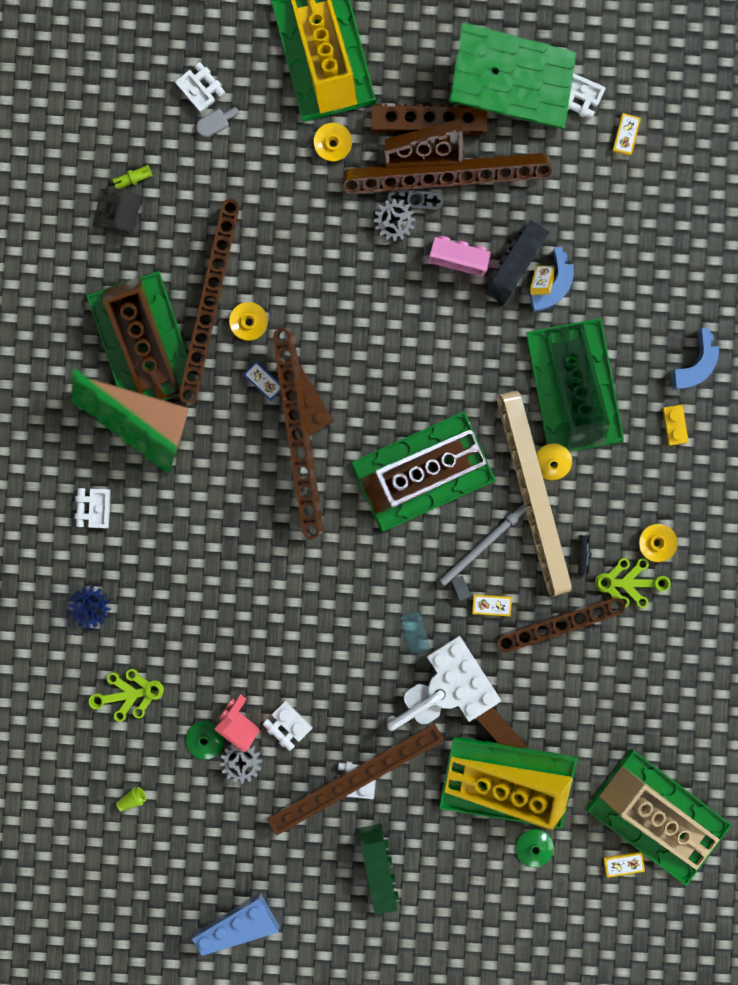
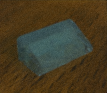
M420 611L401 616L411 653L429 650L430 647Z

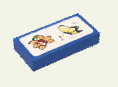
M257 361L243 374L270 401L281 392L280 383Z

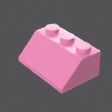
M439 236V238H434L428 263L483 277L488 268L491 252L487 251V248L483 246H476L474 248L468 246L467 242L457 241L456 243L450 241L448 237Z

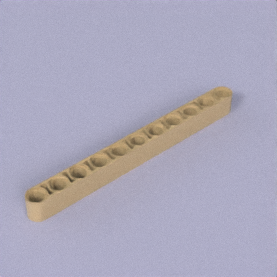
M517 390L499 394L497 396V404L523 502L526 506V513L546 588L551 597L570 592L572 586L523 401Z

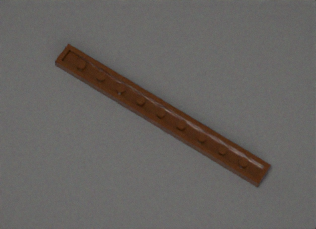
M433 723L269 816L267 820L277 836L443 742L444 738L436 724Z

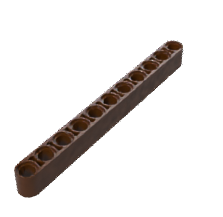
M535 153L463 159V165L407 168L374 166L350 168L344 171L342 177L344 190L349 194L542 179L549 177L553 170L547 154Z
M234 199L225 200L220 211L180 389V399L186 405H192L197 401L239 216V204ZM227 206H234L236 208L233 213H228L225 209ZM224 224H229L232 229L224 232L221 227ZM224 242L228 247L225 250H219L217 245ZM215 261H221L223 263V267L221 269H215L213 267V263ZM215 279L219 282V285L216 288H212L208 285L209 281ZM207 298L215 300V304L211 307L206 306L204 302ZM204 316L211 319L210 324L202 325L200 323L201 318ZM199 335H204L207 338L204 344L196 342V338ZM200 354L203 359L201 362L195 363L192 361V356ZM191 372L198 374V379L194 382L187 379L188 374ZM186 391L194 393L192 400L187 401L183 398Z
M278 328L273 333V344L301 528L304 537L312 540L323 533L324 527L295 335L291 329ZM282 332L287 334L285 342H282L280 339ZM285 351H288L290 354V359L287 362L283 358ZM289 370L293 373L291 381L286 378V373ZM291 390L295 391L296 398L294 400H291L289 397V392ZM294 409L299 412L297 420L292 417ZM296 429H300L302 432L300 439L295 436ZM299 448L305 451L304 458L299 457ZM302 467L307 469V477L301 475ZM305 486L311 490L310 496L304 494ZM307 506H311L313 508V515H309L307 513ZM310 525L316 527V534H312L310 532Z

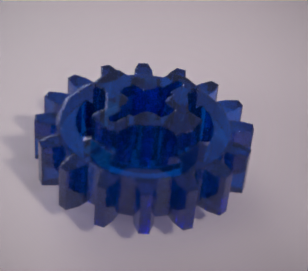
M91 586L89 591L86 587H83V593L79 590L76 591L77 597L72 596L70 598L74 603L68 605V607L73 608V611L69 612V615H75L73 622L79 620L78 626H82L85 623L86 628H90L91 624L94 628L98 627L97 622L100 624L105 623L103 617L109 618L106 611L111 610L110 607H107L111 600H105L107 593L101 595V589L99 588L94 591V586ZM92 595L99 598L100 601H96L95 599H93ZM82 598L83 602L81 606L78 607V602ZM93 605L94 608L87 610L86 606ZM102 607V612L100 616L97 618V612L99 608ZM80 614L86 615L89 620L83 618Z

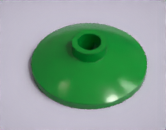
M200 721L188 730L186 746L194 757L204 760L211 759L222 750L224 737L215 730L217 726L215 723ZM202 738L207 739L208 743L206 745L201 743Z
M530 829L519 836L515 850L518 859L524 865L536 868L549 862L553 855L554 846L546 832L539 829ZM534 847L539 848V851L537 853L532 852V849Z

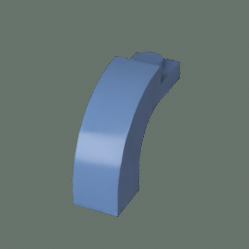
M562 247L554 248L552 251L556 276L550 294L531 295L529 293L532 313L551 308L570 289L573 281L574 267L573 264L565 265L568 262L566 251L563 252Z
M702 328L697 331L699 356L696 363L690 368L671 371L673 390L695 386L704 381L714 370L719 357V346L711 347V344H713V334L710 332V328Z

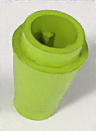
M140 787L137 789L133 788L116 802L117 808L122 812L141 806L146 801V795Z

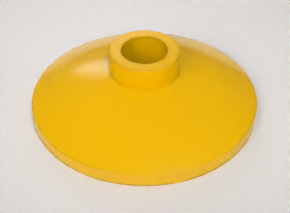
M328 123L320 127L316 132L314 147L317 154L324 160L339 161L349 154L352 147V137L348 129L343 125ZM331 141L337 143L335 147H331L329 144Z
M245 302L233 309L229 323L232 332L238 338L251 341L264 334L267 329L268 318L260 305L253 302ZM252 319V325H246V320Z
M551 443L542 446L536 452L544 479L558 480L570 471L572 457L564 446ZM555 461L557 465L552 467L550 466L551 462Z
M663 524L648 526L639 538V547L642 554L653 562H663L670 559L676 552L678 545L674 531ZM658 539L660 541L659 546L654 545V540Z

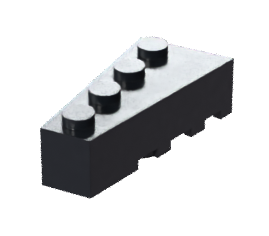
M530 220L527 226L523 224L517 233L520 235L518 241L514 239L508 249L511 252L508 256L504 254L500 260L501 268L499 271L496 269L493 271L489 278L492 282L484 294L504 306L550 232Z

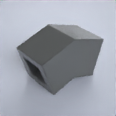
M463 575L452 579V584L460 601L471 597Z

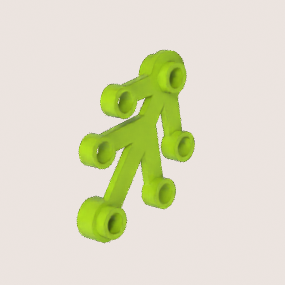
M620 558L617 561V565L608 574L602 573L595 579V587L600 592H608L611 596H617L620 599L624 598L626 600L625 608L629 605V599L622 596L614 587H622L636 601L638 607L645 608L648 605V599L641 596L633 587H655L659 591H667L671 585L670 580L665 576H658L656 579H634L642 570L647 569L649 566L648 561L644 558L638 559L636 566L622 579H615V577L622 570L629 568L630 563L626 558ZM625 560L627 564L622 568L620 562ZM642 560L645 561V566L643 568L639 566V563ZM603 579L607 580L606 586L601 585ZM660 580L664 581V585L662 587L658 585V582ZM640 599L645 600V604L643 606L639 604Z
M129 669L126 672V678L130 681L134 680L143 687L135 689L120 679L118 673L112 672L107 676L108 683L115 684L125 692L104 696L101 693H95L89 698V705L93 709H100L105 703L126 700L120 710L114 714V719L117 722H122L126 719V713L137 697L145 696L140 706L133 710L134 717L139 719L145 715V710L150 702L159 699L163 695L164 687L159 681H147L138 675L136 669ZM130 671L135 673L134 678L129 677ZM111 675L116 676L115 682L110 680ZM157 687L158 692L153 693L151 688ZM96 697L101 699L100 704L95 703ZM141 709L142 715H137L136 710ZM117 713H122L123 719H119Z

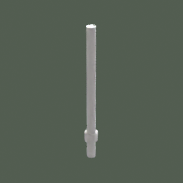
M523 503L514 513L511 512L505 517L506 520L439 581L445 586L508 527L514 526L519 521L518 518L526 512L525 504Z

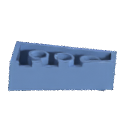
M261 893L194 932L192 940L203 956L278 933L280 925Z

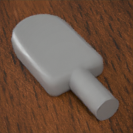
M236 107L225 113L218 109L201 118L196 124L198 134L202 137H210L229 126L227 120L238 115L239 111Z

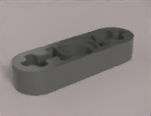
M394 190L390 191L388 195V201L392 204L393 199L391 197H394L395 194H399L400 198H405V194H408L407 204L403 202V206L409 204L410 207L408 209L438 211L443 205V197L436 192ZM413 195H418L421 198V203L413 205L410 202V198ZM424 196H427L426 200L429 201L436 197L440 203H437L436 207H434L431 202H426V206H423Z

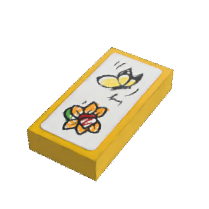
M622 113L612 152L627 156L632 155L641 118Z
M555 265L536 266L530 287L531 295L550 294L556 272Z
M473 594L472 614L511 616L512 597Z
M640 851L603 857L607 878L645 872L643 856Z

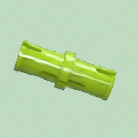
M146 165L134 171L129 170L127 174L115 179L113 178V182L118 191L131 184L136 185L138 181L153 175L149 165Z

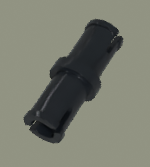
M578 535L577 573L590 574V557H592V553H590L591 536Z

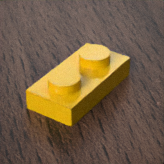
M683 405L662 408L668 446L688 443Z

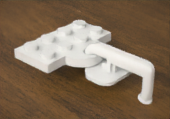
M460 635L427 656L437 673L431 678L429 686L417 684L405 693L404 701L409 710L398 717L390 716L387 719V728L393 731L412 718H415L420 724H428L439 717L441 707L452 709L459 706L470 722L501 702L498 694Z

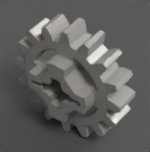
M393 199L392 204L387 200L385 201V207L383 205L379 206L381 212H375L379 216V218L374 219V222L379 223L375 228L382 230L380 236L387 235L386 240H389L391 236L394 241H397V236H400L403 240V234L410 235L408 229H414V226L411 224V222L416 221V218H411L414 211H408L410 205L403 206V200L399 204H397L396 199ZM393 207H399L403 209L405 212L401 214L395 212V209ZM387 210L388 217L382 222L383 214ZM392 213L395 217L399 216L400 218L398 227L395 223H390ZM408 218L407 226L403 230L401 226L403 220ZM392 227L395 229L396 233H391L387 231L385 228Z
M232 743L231 749L225 748L227 754L221 755V758L225 761H222L220 766H225L222 773L228 772L227 779L233 777L234 783L240 779L241 784H244L246 778L249 782L252 780L251 775L257 777L258 773L255 770H261V766L258 763H261L262 759L257 758L260 755V751H254L255 745L247 750L252 756H248ZM237 751L236 756L234 758L229 759V756L233 752ZM240 755L242 761L245 762L243 768L242 766H240V763H237L240 758ZM254 765V767L252 768V770H251L250 772L246 773V769H247L248 767ZM231 768H234L236 771H238V774L233 772Z

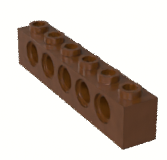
M379 103L376 106H372V134H406L447 123L443 117L449 115L453 118V121L462 119L464 116L472 118L471 123H465L462 119L463 135H486L487 111L473 107H464V105L460 104L452 105V107H445L443 104H435L433 107L415 104L413 107L406 106V104L387 106V104ZM388 115H394L396 117V120L394 122H389L386 120V117ZM407 115L414 116L415 121L407 122L405 120V117ZM431 115L434 121L431 123L426 122L424 117Z

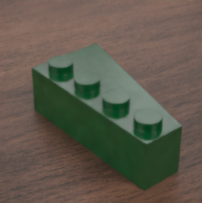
M382 824L359 828L361 848L374 915L397 911L396 903H400L399 894L393 888L397 884L395 874L390 872V869L393 868L391 856L388 857L387 855L390 847L388 839H384Z

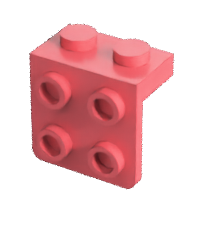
M240 694L236 700L232 698L226 705L227 710L225 709L219 716L220 722L215 730L241 751L246 752L258 734L259 728L239 712L246 701V698Z

